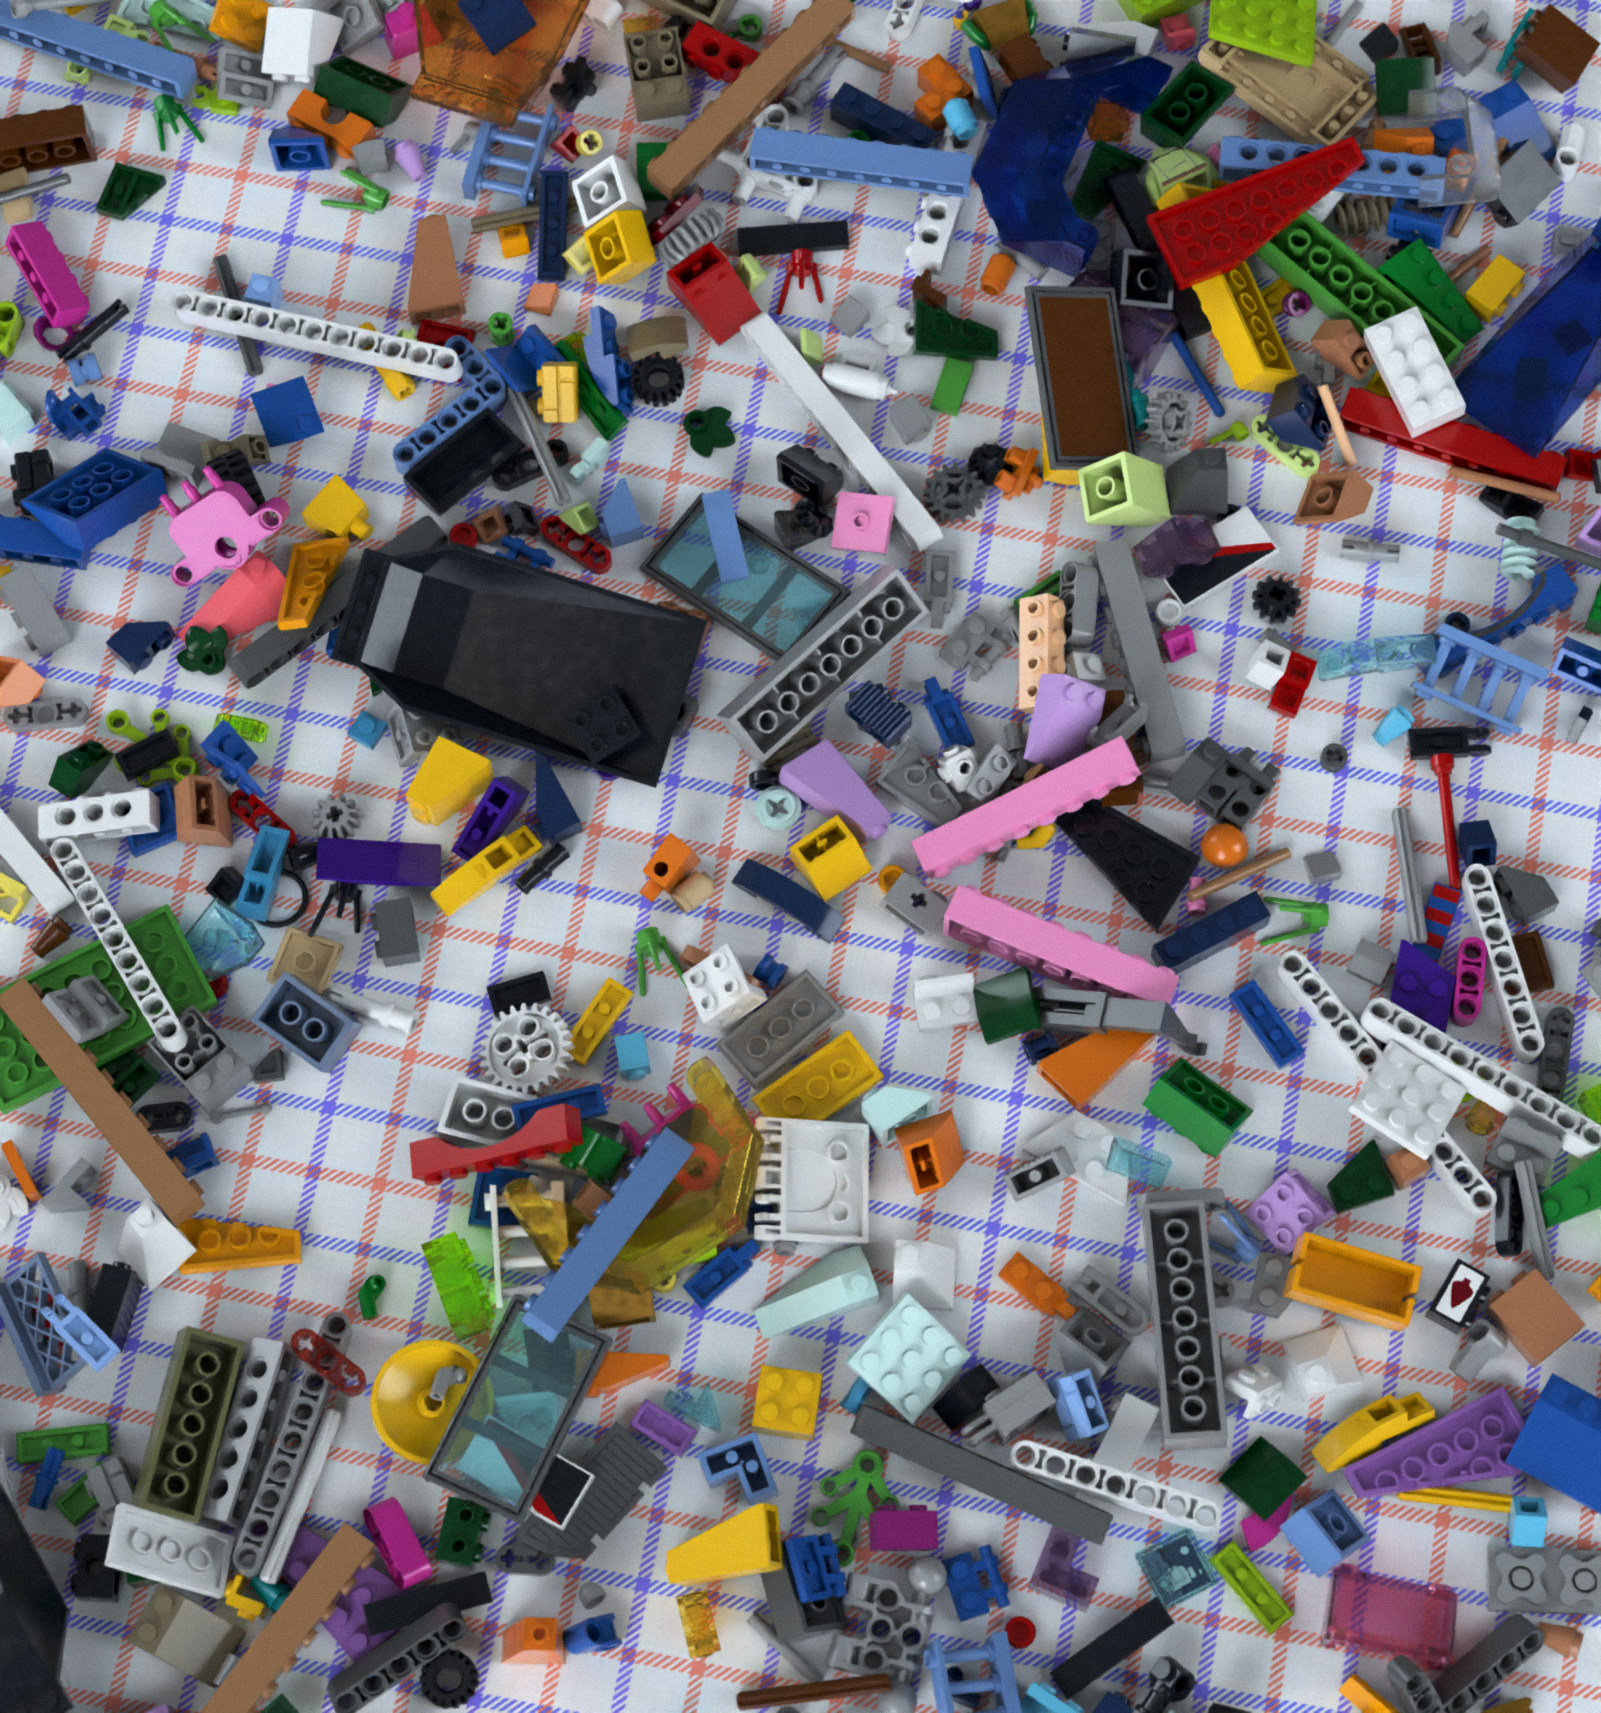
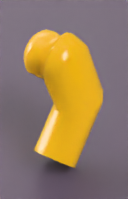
M1053 823L1046 826L1039 825L1032 834L1016 839L1017 849L1045 847L1054 835L1055 825Z

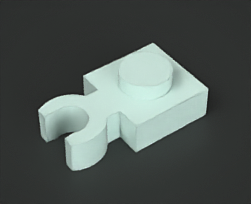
M598 436L581 455V461L568 472L571 475L570 480L577 486L584 482L589 473L592 474L597 468L600 469L607 463L609 459L607 441Z

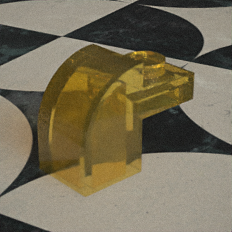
M707 1589L676 1597L690 1658H705L711 1656L714 1652L721 1651Z

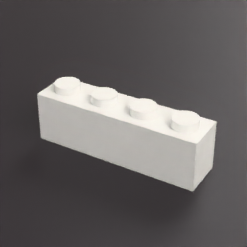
M1127 1392L1122 1400L1116 1398L1109 1412L1110 1415L1114 1416L1110 1428L1099 1432L1095 1441L1100 1444L1096 1455L1089 1453L1087 1459L1129 1473L1155 1421L1159 1408ZM1083 1469L1087 1473L1082 1483H1091L1094 1479L1093 1474ZM1117 1479L1109 1480L1107 1482L1109 1491L1115 1494L1120 1493L1123 1484ZM1071 1490L1069 1494L1109 1513L1114 1505L1113 1503Z

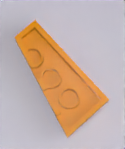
M347 536L293 544L277 618V625L280 631L309 626L351 545Z
M190 1217L179 1225L181 1231L197 1250L179 1266L181 1275L302 1263V1235L300 1230L270 1226L253 1227L246 1226L245 1223L233 1222L231 1224L217 1222L216 1219L203 1218L201 1220Z

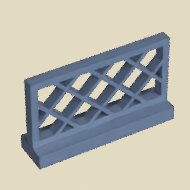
M45 1252L37 1253L6 1282L0 1283V1315L37 1398L61 1393L67 1388L66 1382L88 1365L79 1354V1360L77 1362L72 1361V1347L55 1331L52 1324L50 1329L45 1327L46 1318L40 1312L45 1306L50 1308L61 1320L69 1314L58 1305L55 1299L59 1293L62 1295L63 1293ZM36 1266L41 1271L40 1281L35 1279ZM20 1281L25 1282V1290ZM34 1286L39 1288L38 1302L33 1300ZM48 1292L53 1298L52 1308L47 1306ZM32 1307L37 1309V1316H35ZM44 1334L49 1336V1343H47ZM58 1340L64 1343L62 1356L57 1354ZM56 1361L61 1363V1371L59 1370Z

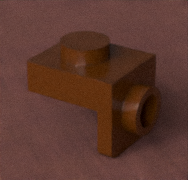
M926 269L922 276H916L911 285L913 303L917 298L924 301L925 305L935 309L942 308L946 310L947 295L930 287L932 271Z

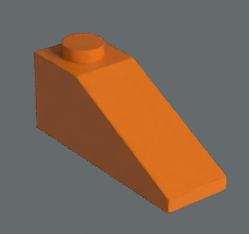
M577 1350L574 1387L592 1351ZM608 1352L585 1398H599V1394L611 1393L670 1367L669 1355Z

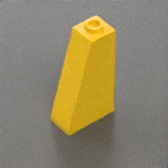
M766 1503L757 1504L667 1551L665 1570L669 1578V1584L688 1586L782 1570L783 1558L778 1506Z

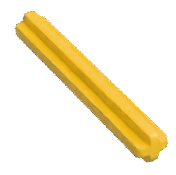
M1435 1487L1397 1493L1400 1500L1510 1513L1512 1496H1515L1450 1487Z

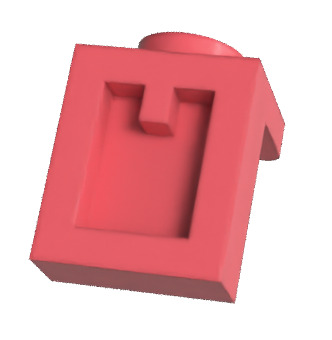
M1186 13L1160 19L1159 26L1168 52L1175 50L1184 51L1194 46L1196 31L1194 27H1190Z

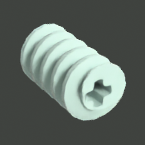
M1516 516L1507 519L1505 525L1518 530L1524 528L1533 531V535L1538 537L1541 535V530L1534 527L1537 525V522L1533 518ZM1504 537V542L1502 543L1503 551L1501 553L1502 561L1499 566L1500 574L1505 578L1513 580L1533 579L1536 573L1532 569L1537 566V562L1533 558L1538 556V551L1534 549L1535 547L1529 546L1526 548L1515 544V540Z

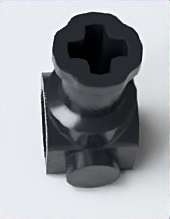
M1160 1656L1149 1673L1151 1681L1149 1685L1152 1689L1141 1704H1137L1135 1708L1140 1713H1163L1170 1702L1175 1703L1176 1701L1186 1699L1197 1684V1681H1195L1194 1675L1174 1658Z

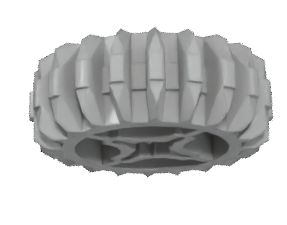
M706 208L695 214L657 245L656 252L661 262L668 269H672L710 241L713 243L725 232L727 225L724 223L723 217L714 208Z

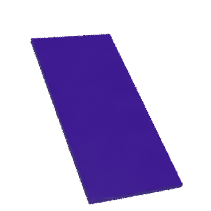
M318 837L316 879L371 885L439 886L441 884V845Z

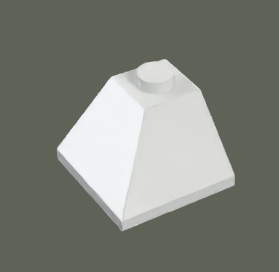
M150 1198L126 1219L117 1249L151 1292L197 1251L181 1229L176 1227L162 1208Z
M895 1239L892 1306L906 1292L924 1309L953 1311L956 1249L928 1241Z
M1340 1323L1282 1343L1304 1401L1362 1382Z

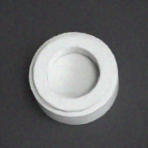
M1163 599L1155 607V621L1163 628H1174V626L1179 625L1182 621L1183 607L1175 599Z

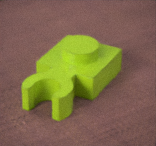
M216 84L213 91L208 90L203 85L195 86L196 94L204 95L200 99L192 98L195 108L202 109L210 106L211 113L238 116L241 103L217 99Z

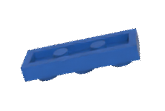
M1254 979L1229 994V1000L1279 1070L1304 1055L1305 1050Z
M600 1083L511 1105L517 1132L529 1122L537 1110L563 1103L579 1108L581 1121L608 1115Z

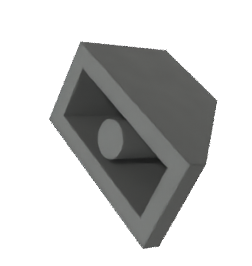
M1207 737L1192 751L1165 789L1189 806L1196 799L1199 791L1223 764L1228 761L1231 754Z

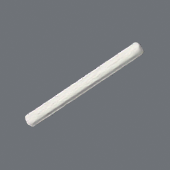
M326 1409L261 1571L260 1579L268 1584H276L278 1582L342 1419V1414L334 1409Z

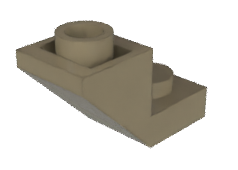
M243 434L231 441L207 440L201 444L205 467L207 461L237 448L244 453L250 467L271 462L265 435Z

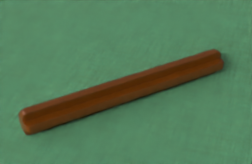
M888 1673L750 1690L739 1692L736 1701L738 1709L742 1711L888 1692L891 1689V1679Z

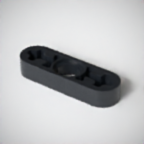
M560 439L547 441L550 451L556 449L557 452H560V457L558 458L553 455L558 468L564 466L569 459L566 443ZM533 449L512 457L492 474L493 484L498 490L510 491L544 475L539 463L538 467L533 471H527L522 467L523 463L529 459L538 462ZM515 466H518L520 476H517V471L515 472L514 469ZM505 472L506 475H509L510 480L505 481L501 478L500 474Z
M1515 1169L1502 1170L1498 1172L1496 1178L1495 1247L1501 1257L1518 1256L1522 1251L1523 1206Z

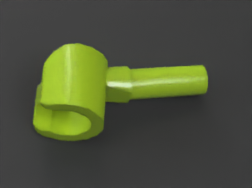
M1236 421L1224 433L1209 438L1208 441L1210 445L1234 436L1238 442H1241L1249 436V429L1243 422Z

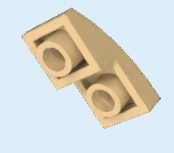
M25 167L0 174V193L29 185V174ZM31 196L2 204L7 225L23 222L33 217V198Z

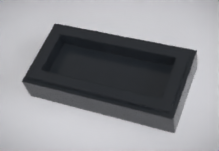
M164 729L114 754L129 782L179 757L180 754L167 729Z
M544 971L486 987L495 1017L500 1016L499 1012L501 1011L505 1014L510 1013V1006L512 1005L518 1011L521 1010L522 1003L532 1007L534 1003L542 1004L552 1001Z

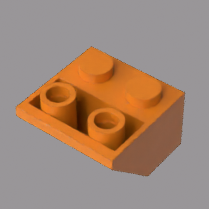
M951 1110L894 1128L906 1176L916 1196L945 1187L965 1163Z

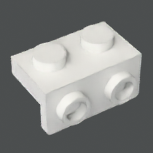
M1252 1363L1227 1375L1223 1382V1388L1248 1401L1243 1417L1249 1420L1278 1406L1283 1396V1392L1280 1390L1284 1380L1270 1373L1269 1368L1266 1366Z

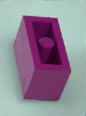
M897 1505L878 1506V1511L869 1513L870 1551H932L938 1549L937 1511H927V1505H909V1511H897Z

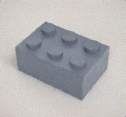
M285 971L250 1020L317 1070L330 1074L364 1026L362 1022L297 975Z

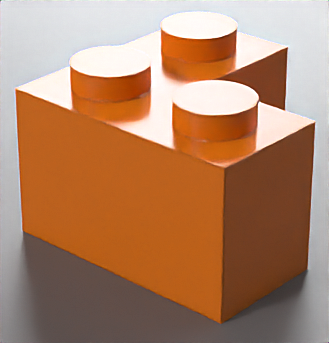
M939 53L918 68L917 86L925 95L914 102V119L940 132L947 125L942 113L945 104L953 98L966 99L972 108L973 88Z

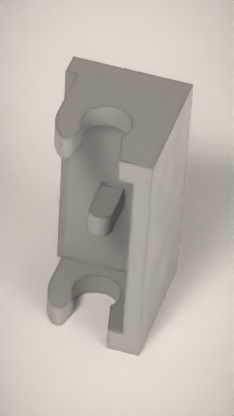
M1128 694L1124 698L1123 704L1098 727L1094 726L1089 731L1085 741L1094 748L1121 735L1126 741L1146 722L1149 705L1142 701L1136 706L1132 701L1133 694Z

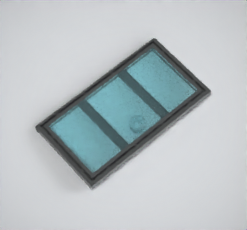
M701 493L645 559L639 570L777 661L850 596L851 592L848 588L737 515L735 517L749 579L722 585L701 497L703 493Z
M514 1294L422 1478L426 1482H432L523 1525L609 1351L613 1338L569 1319L554 1341L550 1343L521 1321L527 1313L523 1306L528 1299L520 1294Z

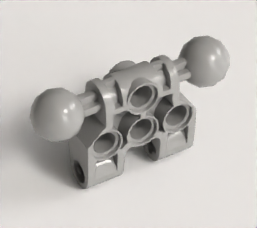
M922 1556L915 1559L908 1569L907 1579L910 1587L914 1590L911 1603L906 1602L895 1582L853 1572L848 1574L845 1587L847 1595L843 1596L841 1604L872 1613V1617L867 1623L868 1635L865 1639L860 1640L834 1634L826 1666L860 1676L881 1674L889 1671L892 1667L895 1668L891 1689L888 1692L878 1693L877 1704L881 1713H914L917 1706V1695L915 1689L911 1686L913 1673H920L924 1652L935 1610L929 1608L932 1595L943 1589L947 1581L945 1565L933 1556ZM888 1591H893L898 1595L896 1604L891 1607L881 1604L882 1595ZM885 1622L890 1625V1632L886 1637L878 1638L873 1634V1629L877 1623ZM909 1630H917L921 1634L919 1643L914 1646H909L904 1642V1635ZM872 1653H878L883 1658L881 1666L877 1669H869L866 1666V1659Z

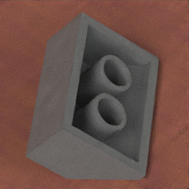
M788 1540L781 1541L783 1569L760 1573L779 1644L803 1641L847 1628L848 1623L840 1597L835 1598L834 1595L828 1599L801 1604L785 1542Z

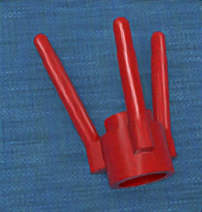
M799 248L791 253V262L787 263V272L776 312L778 315L782 314L793 273L796 277H799V289L801 290L804 289L805 277H808L811 273L819 303L824 301L817 273V263L813 262V253L809 249Z

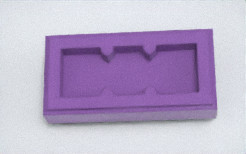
M646 1398L629 1423V1427L680 1458L684 1456L698 1433V1430Z

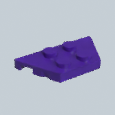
M1401 939L1389 1001L1446 1034L1456 977L1409 942ZM1382 1042L1380 1050L1383 1052L1386 1044Z

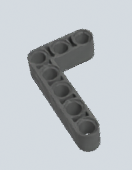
M1515 1614L1432 1682L1428 1675L1406 1655H1397L1388 1663L1386 1676L1406 1713H1465L1537 1653L1544 1644L1545 1637L1543 1632L1523 1615Z

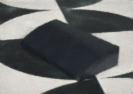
M487 407L403 476L404 484L425 506L440 517L522 450L525 444Z

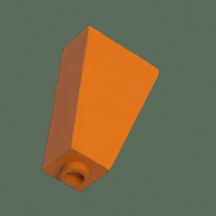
M1108 1030L1107 1034L1091 1033L1042 1059L1037 1065V1073L1078 1112H1081L1154 1040L1156 1034Z
M525 1617L503 1631L502 1664H565L564 1628L557 1618Z

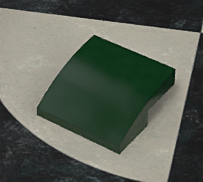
M1434 57L1394 58L1375 61L1377 116L1436 113Z
M1026 966L974 985L973 994L977 1015L987 1045L1042 1026L1039 1001L1034 997L1031 972Z
M133 1049L97 1067L99 1071L104 1068L115 1080V1083L112 1085L113 1089L117 1093L123 1090L133 1105L162 1078Z
M1260 1436L1218 1481L1264 1523L1305 1482L1308 1476L1276 1447Z

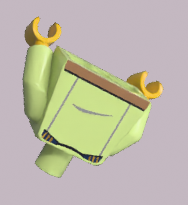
M1185 146L1175 147L1169 151L1163 147H1158L1152 152V159L1148 162L1149 171L1145 174L1144 191L1154 211L1157 212L1160 210L1156 200L1178 182L1208 188L1213 185V189L1220 188L1228 183L1218 180V172L1207 155L1190 151Z

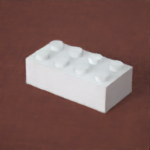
M1417 306L1364 330V342L1412 438L1464 415L1466 404Z

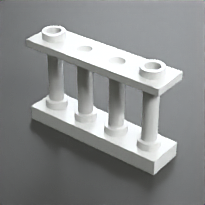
M552 1181L551 1189H546L545 1193L496 1195V1185H490V1193H484L485 1211H491L495 1284L489 1285V1302L496 1303V1310H502V1299H512L514 1294H520L524 1298H530L533 1293L539 1296L545 1288L542 1285L501 1287L500 1269L549 1266V1269L555 1268V1272H557L562 1266L558 1260L567 1249L563 1181ZM546 1205V1208H552V1220H547V1223L498 1226L497 1208ZM547 1235L548 1238H553L554 1250H548V1254L500 1256L499 1238Z

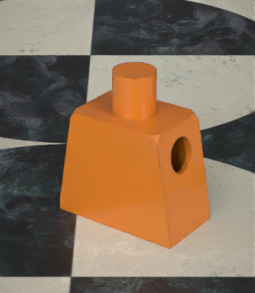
M669 833L644 867L642 872L649 880L639 893L652 903L662 890L669 895L674 894V889L692 873L701 860L690 847Z

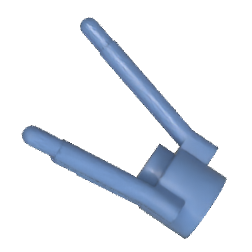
M1225 1200L1226 1208L1244 1234L1222 1213L1219 1215V1218L1238 1238L1232 1245L1236 1251L1233 1252L1208 1238L1209 1246L1230 1257L1237 1265L1243 1261L1248 1266L1264 1247L1259 1244L1260 1240L1251 1232L1230 1201Z

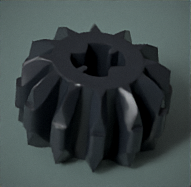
M1282 574L1278 576L1277 580H1274L1269 575L1266 577V583L1263 581L1257 583V590L1252 593V599L1255 600L1252 607L1253 610H1261L1259 613L1260 619L1269 616L1271 624L1274 623L1275 618L1284 623L1287 616L1293 618L1296 615L1295 608H1299L1301 600L1297 598L1300 590L1299 588H1292L1294 583L1292 579L1285 583L1283 582Z

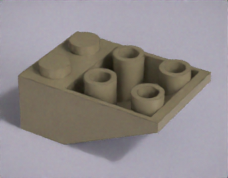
M677 26L623 34L637 122L691 114L690 97Z

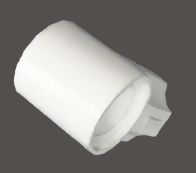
M1572 122L1571 124L1564 125L1562 128L1556 156L1552 165L1553 171L1562 182L1571 181L1575 177L1581 160V153L1587 130L1581 124Z

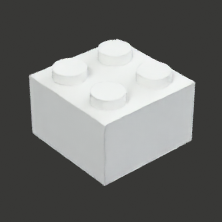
M611 155L571 182L581 217L587 230L614 211L641 210L642 213L647 211L633 164L615 155Z

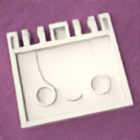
M775 1117L756 1118L755 1131L761 1133L778 1132V1135H756V1144H778V1153L760 1152L755 1154V1161L769 1164L778 1163V1167H755V1190H778V1195L758 1194L755 1195V1202L760 1205L778 1204V1213L760 1212L755 1214V1222L777 1223V1226H754V1239L851 1245L868 1244L869 1124Z

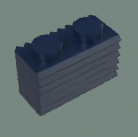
M868 680L845 704V713L889 750L912 726L911 711L903 703H895L890 699L889 692L882 685H874Z

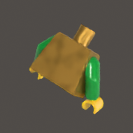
M1007 0L974 11L971 15V20L966 10L962 11L963 19H957L955 16L952 17L955 29L963 31L983 51H988L990 55H995L1000 47L1023 33L1027 32L1031 37L1035 31L1038 14L1032 0Z

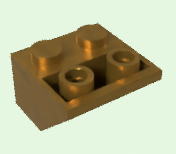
M641 1270L625 1272L624 1277L612 1278L611 1275H602L589 1292L592 1318L596 1331L656 1322L652 1287L648 1273L642 1274Z

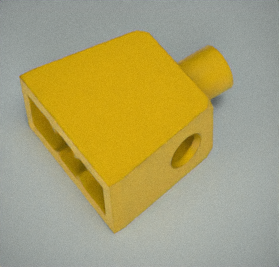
M337 474L333 476L301 513L306 526L330 538L347 536L350 539L355 534L365 541L374 530V527L366 522V519L369 517L366 504Z

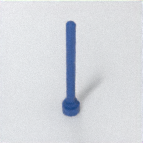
M1149 308L1147 313L1153 322H1157L1158 325H1162L1215 416H1224L1225 409L1171 320L1173 317L1171 314L1172 310Z

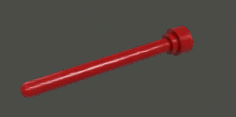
M1441 753L1430 757L1431 770L1434 771V775L1438 776L1449 887L1460 890L1461 878L1449 776L1454 768V758L1452 754Z

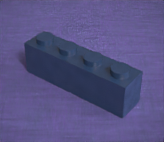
M846 82L843 83L830 102L831 120L851 131H864L869 135L871 141H882L892 145L908 144L912 147L923 149L938 148L937 131Z
M1255 890L1154 944L1151 957L1157 967H1168L1177 975L1267 927L1271 914Z

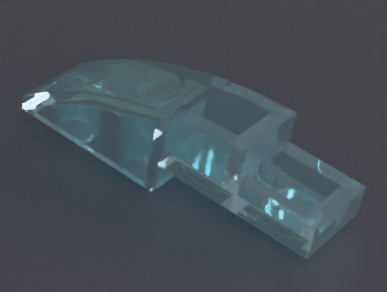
M1433 634L1364 639L1340 643V647L1316 652L1318 677L1322 682L1377 671L1384 674L1437 663Z

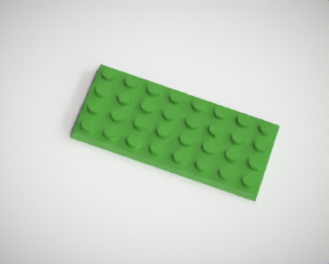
M168 904L124 926L177 1017L192 1004L201 1014L220 1005ZM97 939L24 978L30 985L36 982L45 995L46 993L68 988L74 979L93 974L128 1014L129 1018L114 1029L78 1044L82 1050L86 1047L91 1050L98 1059L94 1065L99 1067L148 1042L155 1034L100 939ZM122 941L116 942L114 946L120 945ZM136 963L128 965L126 969L132 968ZM19 980L1 988L0 995ZM149 985L143 986L140 991L146 990ZM0 1007V1110L6 1115L57 1089L63 1084ZM162 1008L156 1009L153 1014L159 1013Z

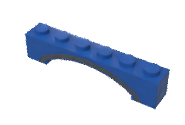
M1558 563L1535 576L1531 585L1532 593L1514 612L1488 627L1467 633L1499 647L1502 644L1501 641L1508 637L1514 639L1526 631V627L1533 623L1535 625L1542 624L1549 619L1551 613L1557 610L1563 612L1569 609L1575 603L1574 599L1578 588L1562 565ZM1434 632L1414 642L1410 655L1425 677L1441 644L1439 642L1440 636L1435 635ZM1456 644L1455 648H1451L1438 679L1448 676L1457 665L1464 664L1467 657L1465 653L1467 648Z

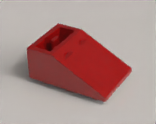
M711 241L666 272L669 290L718 346L740 332L741 325L762 312L728 260Z

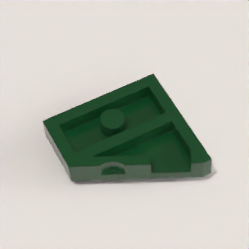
M116 162L98 201L96 211L98 214L124 221L166 185V178L159 174Z
M1371 1140L1326 1186L1337 1215L1395 1195L1375 1140Z

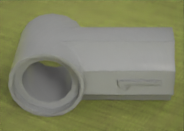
M1485 1319L1477 1320L1470 1326L1467 1331V1339L1469 1341L1449 1366V1369L1469 1384H1471L1489 1359H1495L1504 1353L1508 1344L1507 1338Z

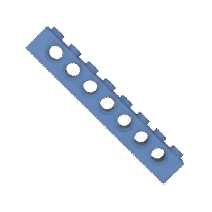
M1223 136L1218 180L1238 181L1326 147V145L1299 144L1295 141L1278 142L1265 138L1257 140L1240 136ZM1377 149L1361 150L1365 162L1360 168L1364 170H1356L1332 190L1441 202L1446 158L1436 155H1411L1407 152H1382Z

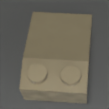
M158 1584L127 1641L215 1689L216 1685L213 1684V1681L228 1653L234 1655L246 1632L189 1599Z

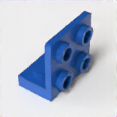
M536 324L528 325L515 345L487 348L484 352L492 367L499 371L507 381L508 386L516 392L542 389L541 386H537V369H541L544 362H567Z
M222 720L200 744V747L207 754L205 759L214 768L222 771L220 776L229 785L234 786L236 783L237 787L246 795L250 796L253 793L262 799L266 794L247 773L249 768L258 760L257 755L228 722Z

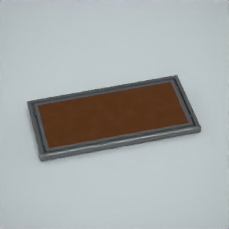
M1031 285L1024 287L1050 470H1079L1123 451L1139 456L1115 288Z

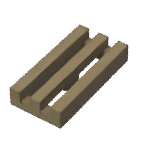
M809 726L802 727L775 753L805 736L807 738L771 759H767L763 763L765 768L777 772L779 777L781 767L791 760L775 769L772 767L773 765L795 754L809 744L813 747L819 744L815 735L811 733Z

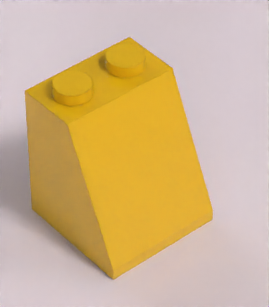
M438 736L405 794L413 819L423 825L430 823L438 827L490 786L495 778L491 761Z

